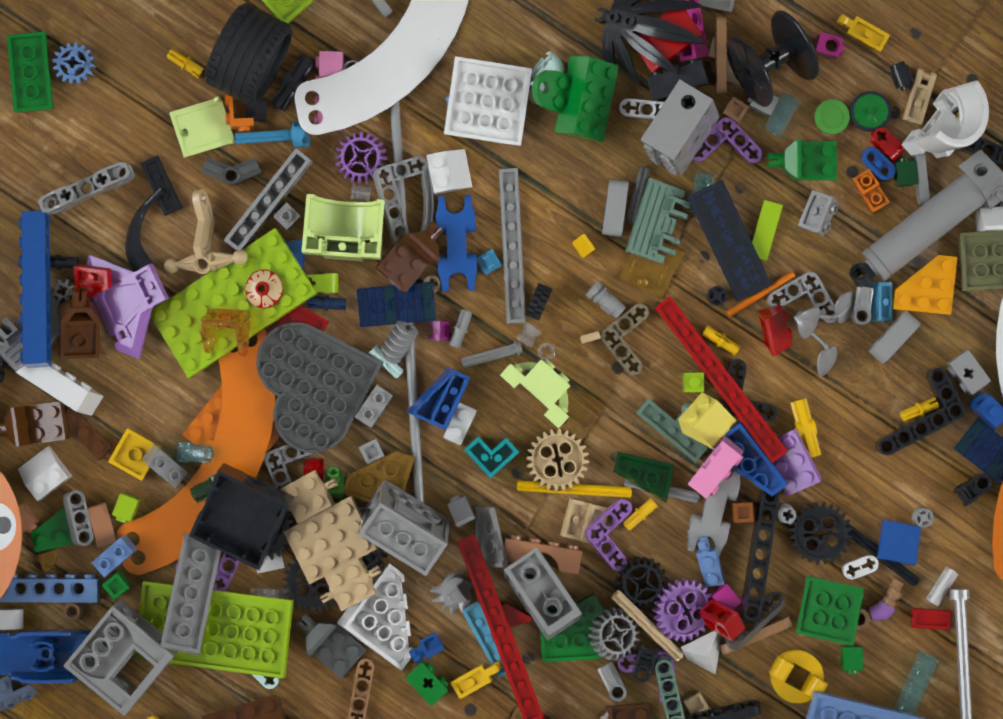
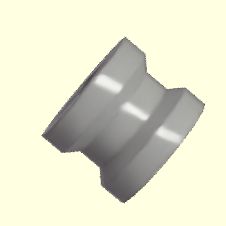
M919 507L913 511L912 520L920 527H928L933 523L934 515L929 509Z

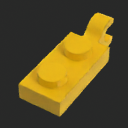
M842 14L836 22L848 28L847 35L879 53L890 36L858 16L851 20Z
M497 661L486 668L484 663L455 678L450 684L459 699L492 682L494 679L491 675L500 671L502 665Z

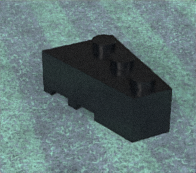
M699 58L688 61V65L682 67L681 64L674 65L679 71V75L670 71L663 73V70L651 73L652 77L647 78L653 101L667 99L679 79L695 89L708 84L710 86L715 84L710 62L699 60Z

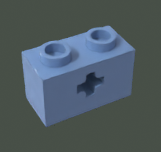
M124 535L97 557L92 564L103 577H106L138 549L127 535Z

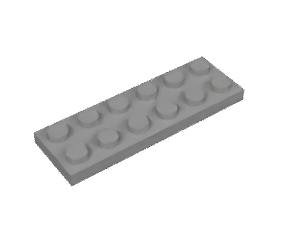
M186 533L183 537L160 647L199 655L221 550L213 549L194 540Z

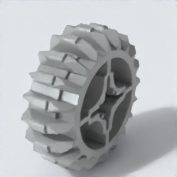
M611 607L609 611L604 609L603 615L599 614L597 616L598 620H592L594 627H588L590 630H593L588 635L589 638H593L590 641V645L595 646L593 648L594 652H599L598 655L600 657L605 656L607 660L611 658L618 660L619 657L624 659L625 653L628 655L632 654L630 648H636L633 644L634 641H639L635 637L636 634L640 633L639 630H635L638 624L633 622L634 620L625 611L623 612L621 608L615 609ZM613 619H620L624 626H617ZM604 642H611L615 649H608Z

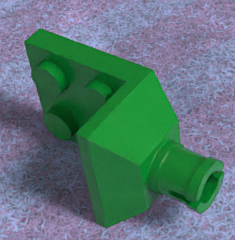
M797 139L782 153L767 154V160H776L767 162V167L782 168V171L793 181L837 180V141L801 142V139Z

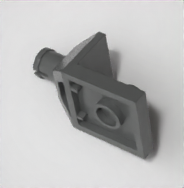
M306 613L296 624L307 634L305 637L307 654L309 656L314 654L340 679L367 650L349 632L339 626L336 621H319L317 623Z

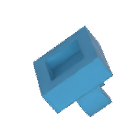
M493 249L477 257V262L485 275L502 266Z

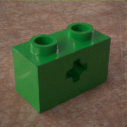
M422 660L405 676V679L432 707L449 691L447 686L449 683L442 675L440 677L434 672L436 669L429 661L425 663ZM425 678L428 680L430 678L433 679L432 686L430 684H424Z

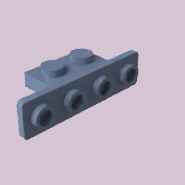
M9 675L1 678L0 712L13 708L22 701L32 699L35 695L39 694L38 689L29 684L15 691L13 681Z

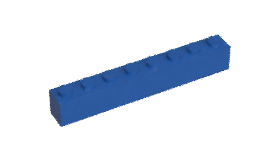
M42 210L23 211L22 218H19V227L22 230V237L19 238V245L22 248V256L19 257L20 267H22V274L19 277L20 285L22 286L20 304L23 306V313H20V323L23 324V332H20V341L23 343L20 360L27 368L51 367L50 215L42 212Z

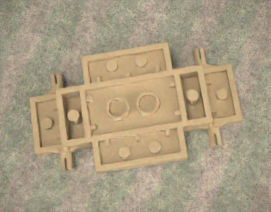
M312 471L281 488L282 491L294 496L288 511L293 513L297 523H299L284 531V534L308 583L312 584L325 577L330 591L320 596V599H323L321 601L325 603L334 599L340 610L344 611L377 593L372 578L381 574L382 571L378 570L380 569L379 566L368 571L362 557L379 548L358 535L362 514L353 496L335 504L328 490L338 486L336 479L333 478L324 483L317 471Z

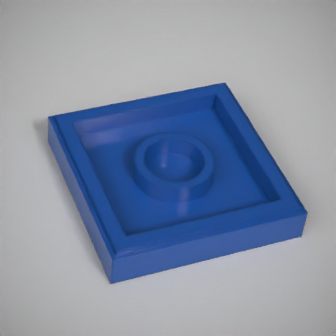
M882 520L877 559L915 566L921 527Z

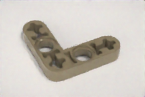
M644 304L633 306L601 333L602 342L630 375L639 374L642 371V363L622 337L648 317L649 310ZM637 307L639 309L644 308V317H636L637 323L634 324L633 320L627 315L629 313L632 316L636 314ZM622 319L629 320V329L622 330L619 323ZM607 331L609 333L614 332L613 339L616 342L618 339L621 341L613 349L610 347V345H613L611 340H605V333ZM619 346H624L627 349V354L624 357H619L616 354V349ZM630 354L633 356L630 359L632 363H638V370L636 372L634 370L629 371L630 364L627 361L625 364L622 362Z

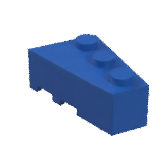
M448 367L407 412L446 430L471 377Z

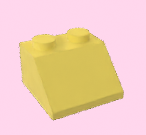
M701 393L678 419L683 434L711 449L719 443L736 423L735 418L718 400L704 393Z

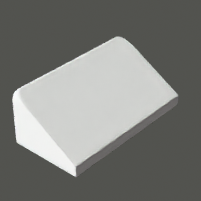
M945 567L926 600L939 606L957 578L958 573Z

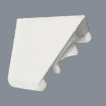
M710 632L681 647L687 660L716 675L720 651L719 644H721L716 632Z

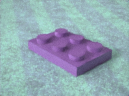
M794 428L777 436L788 451L773 462L788 483L783 488L786 495L789 496L821 482L822 478L797 429Z

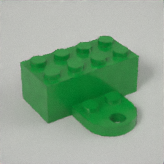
M570 56L567 73L556 70H544L535 77L532 84L534 101L539 107L558 113L555 133L582 141L604 142L619 68L618 65L590 56ZM542 82L544 84L543 92H541L540 85Z

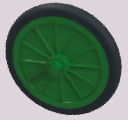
M874 91L864 92L853 100L850 106V117L859 129L874 132L878 128H883L889 122L891 106L882 94Z

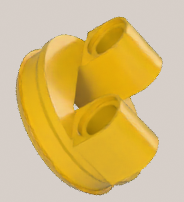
M790 650L777 656L769 671L771 684L776 693L782 699L791 703L808 702L812 700L815 690L825 692L828 683L824 681V672L819 661L812 654L803 650ZM793 663L810 672L801 689L785 682L794 667Z

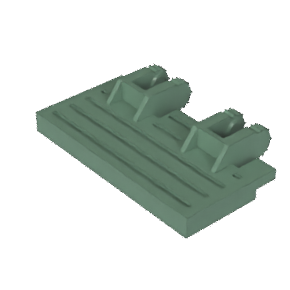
M652 178L647 180L625 252L663 264L665 256L658 254V251L670 256H676L677 251L662 246V243L666 241L673 245L680 244L679 239L669 236L672 235L676 219L669 217V215L687 220L688 215L686 213L673 209L675 204L686 209L691 208L689 202L682 200L685 194L684 190Z

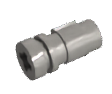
M596 281L585 296L589 299L592 298L594 303L597 302L600 308L608 315L611 314L614 318H617L626 307L616 297L607 292L606 287H602V284Z
M787 503L778 504L776 519L782 523H794L796 512L792 506ZM783 512H788L789 515L783 516Z

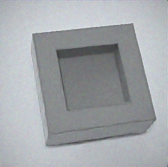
M377 439L359 447L367 465L385 456Z

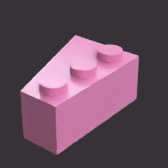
M724 436L691 478L688 485L706 499L709 495L713 497L720 488L717 485L722 480L725 482L732 473L730 471L734 465L737 466L744 458L742 456L743 450Z

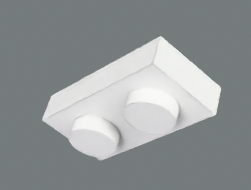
M459 402L443 438L461 446L477 410Z

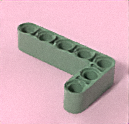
M664 655L658 656L654 664V670L666 719H685L673 666L668 657ZM661 663L668 664L666 669H658ZM666 681L672 682L670 688H663V684ZM670 700H676V701H677L674 706H672V707H668V706H667V703H668Z

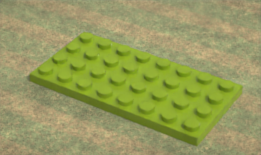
M277 228L272 229L243 249L248 255L245 264L237 265L233 262L217 270L210 271L152 310L150 317L188 378H192L318 294ZM256 271H273L282 281V297L277 304L270 308H258L251 304L246 297V281ZM264 285L259 287L260 292L265 290Z
M143 581L139 614L163 633L173 584ZM213 589L200 654L194 655L179 651L170 663L284 679L286 677L294 600ZM135 653L136 659L147 660L140 653Z

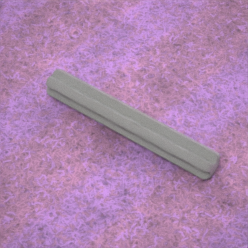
M625 479V486L643 490L642 488ZM670 486L669 497L698 503L699 493Z

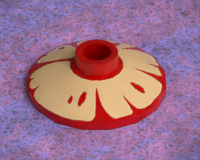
M256 271L246 281V297L251 304L258 308H270L277 304L282 297V281L273 271ZM261 285L265 286V290L263 292H260L259 287Z

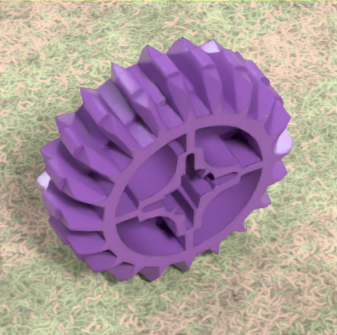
M360 131V137H357L356 133L353 132L352 136L354 139H350L347 135L345 136L348 141L346 144L342 140L340 141V144L344 146L343 149L336 148V151L340 152L341 155H335V159H341V161L335 164L337 167L343 166L339 173L341 174L346 171L345 179H348L350 175L352 176V183L355 182L356 178H358L359 184H362V178H365L366 183H370L368 177L372 176L373 178L374 171L379 167L385 166L381 161H387V157L381 156V154H385L386 149L379 150L383 143L375 144L378 140L376 136L370 140L371 133H368L366 138H364L363 131ZM364 142L372 147L360 150L355 143ZM351 147L354 156L350 160V162L346 164L345 155L347 150ZM355 150H357L362 155L363 153L366 155L364 157V160L367 166H365L363 162L361 163V161H356L358 159V154ZM376 152L377 160L374 167L371 168L368 159ZM361 165L367 172L355 173L350 168Z

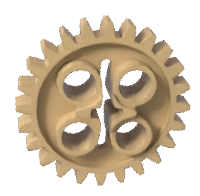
M551 429L549 436L543 432V439L537 436L538 443H531L534 450L528 449V453L532 456L526 457L527 461H531L527 468H533L529 475H536L534 482L540 480V487L546 484L547 491L552 486L555 492H557L558 487H561L562 491L565 492V486L568 485L572 489V482L577 485L579 484L578 477L584 479L585 476L581 472H587L588 470L583 465L589 464V461L584 459L589 453H583L586 445H579L582 441L581 439L574 440L576 434L569 437L568 430L563 435L561 434V429H558L557 434H554V431ZM553 444L557 446L559 459H563L560 462L562 477H559L557 463L553 462L555 460ZM568 445L571 451L564 454L560 451V447ZM545 448L550 449L552 452L548 458L541 455V451ZM570 463L574 466L575 470L568 473L564 470V465ZM552 467L556 473L554 476L549 477L545 474V469Z

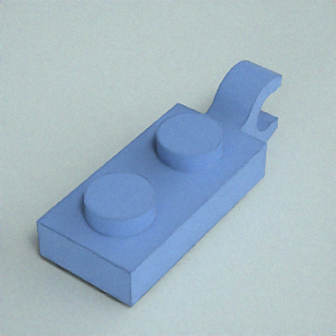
M707 536L699 537V550H697L696 555L705 586L725 585V577L716 547L710 548Z

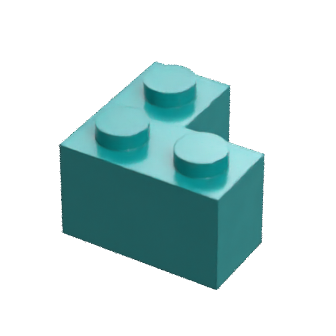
M478 436L464 449L490 478L519 453L518 449L507 437L491 450Z

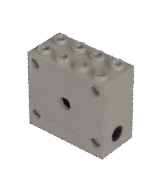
M679 79L641 138V142L644 145L643 148L648 154L647 156L650 157V160L658 166L663 164L671 174L676 176L678 173L682 176L720 118L714 100Z

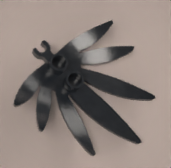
M614 0L610 13L603 8H598V11L603 13V16L600 19L595 18V21L599 24L606 23L602 38L604 60L616 65V50L622 66L637 83H639V79L630 54L622 40L623 37L644 57L676 75H679V71L655 47L636 34L641 33L650 37L680 43L703 45L706 43L695 34L673 23L640 15L701 8L702 5L699 3L684 0H656L633 6L642 0Z

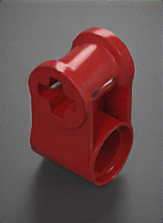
M878 128L869 135L870 143L892 163L906 150L902 146L903 142L886 128ZM881 133V134H882V137H881L882 140L878 141V140H877V138L879 137L878 134Z

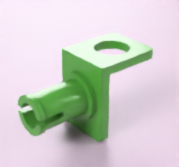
M330 467L327 470L328 473L325 474V483L333 478L336 479L338 486L328 491L332 498L340 499V501L334 502L337 504L344 500L345 473L339 472L337 467Z

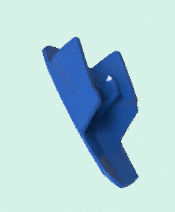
M46 629L0 633V675H11V680L36 684L72 683L80 680L63 665L86 639L91 630Z

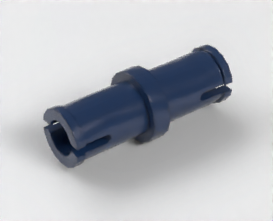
M327 295L325 297H312L307 300V308L324 309V311H328V309L346 311L347 298H329Z

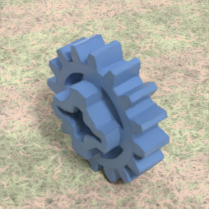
M77 42L74 43L73 47L70 43H67V48L60 46L61 53L55 52L58 58L52 60L57 64V66L53 67V70L59 71L56 76L59 78L63 76V82L66 83L69 80V83L74 85L76 81L81 85V79L88 81L87 75L93 76L90 70L91 68H96L91 63L95 61V58L90 57L91 50L85 51V45L79 48V43ZM80 52L85 56L86 61L80 58ZM74 61H77L78 63H80V64H78V65H74V68H73V66H71L70 64H68V63H71V62L73 63ZM62 66L68 69V75L64 72Z

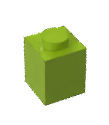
M703 372L682 373L683 392H704Z
M125 492L120 493L112 515L116 516V520L127 524V521H133L141 499Z

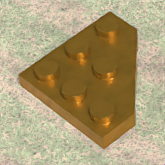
M396 450L350 473L344 486V495L369 502L384 479L404 491L416 456Z

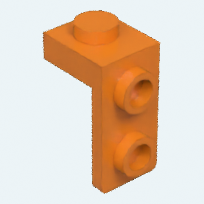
M225 94V106H229L230 113H226V125H230L231 130H239L240 133L250 132V129H254V118L234 119L233 96Z

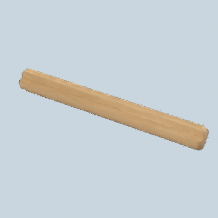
M620 590L612 594V600L675 661L682 659L683 652Z

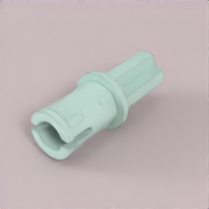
M375 345L369 352L372 357L383 362L381 368L384 367L393 377L398 378L403 373V369L400 366L388 362L384 358L383 351L378 345Z

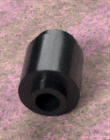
M902 61L890 66V75L896 89L900 88L901 91L911 88V83L914 82L908 65Z

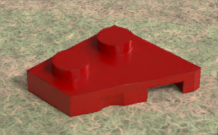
M80 264L73 266L75 286L78 287L79 293L80 286L86 287L87 298L112 287L111 268Z

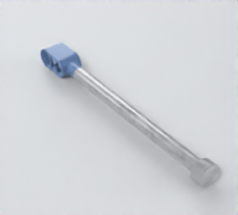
M969 588L950 589V599L954 600L960 719H972L966 599H970Z

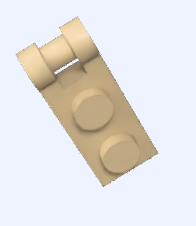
M917 69L902 120L922 125L937 77L936 73H926L923 69ZM922 79L927 81V86L920 84Z

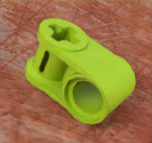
M337 273L306 275L308 279H312L316 283L313 287L317 293H339Z

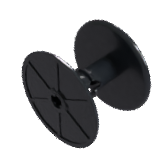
M782 10L776 11L771 18V31L776 46L772 48L767 47L764 49L765 52L758 55L746 41L739 37H731L726 43L727 58L735 78L745 93L762 107L769 106L773 101V86L768 74L771 70H779L780 65L786 62L794 73L805 80H814L819 73L817 55L808 35L794 17Z

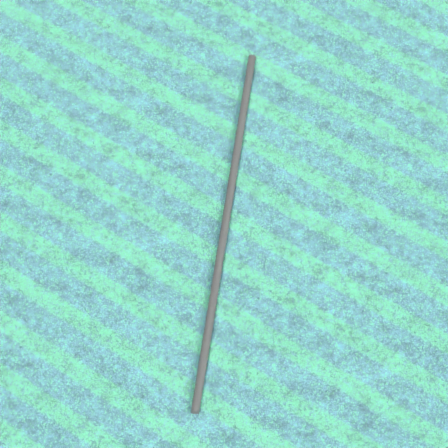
M399 101L390 107L393 163L403 161ZM402 165L396 167V172L400 176L404 175ZM404 179L395 181L407 222ZM398 226V237H400L404 231ZM414 341L408 351L405 352L409 408L418 399ZM409 413L412 455L416 456L412 466L414 497L424 503L419 418Z

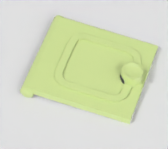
M221 96L169 112L184 158L235 143L231 127L226 125V111Z

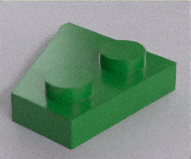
M64 508L31 533L35 552L73 544Z

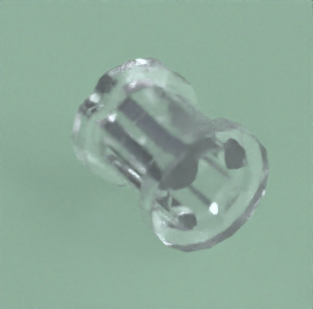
M353 183L350 200L359 199L370 202L373 186L362 187Z
M543 343L538 347L537 352L542 360H550L555 355V348L549 343ZM549 346V351L552 352L551 355L543 357L541 349Z

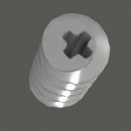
M404 321L396 322V326L393 327L392 332L388 335L389 338L381 346L383 356L388 362L394 364L401 362L405 352L408 351L416 339V335L419 334L416 327Z

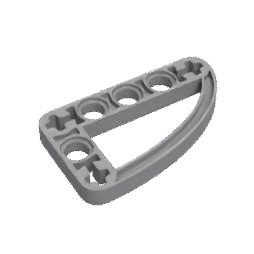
M417 156L377 168L373 173L379 199L385 201L384 217L392 245L399 239L395 235L396 227L400 226L403 229V235L410 234L395 181L420 174L423 191V220L420 232L425 231L430 222L433 221V186L428 162L424 157ZM417 162L422 164L419 168L410 169L409 167ZM398 165H402L405 168L403 176L398 175L396 172ZM381 170H382L383 173H386V174H387V176L384 177V179H383V178H379V174H381ZM390 183V185L381 187L382 184ZM386 189H390L393 193L390 200L384 197ZM391 208H396L398 211V216L395 219L389 215Z

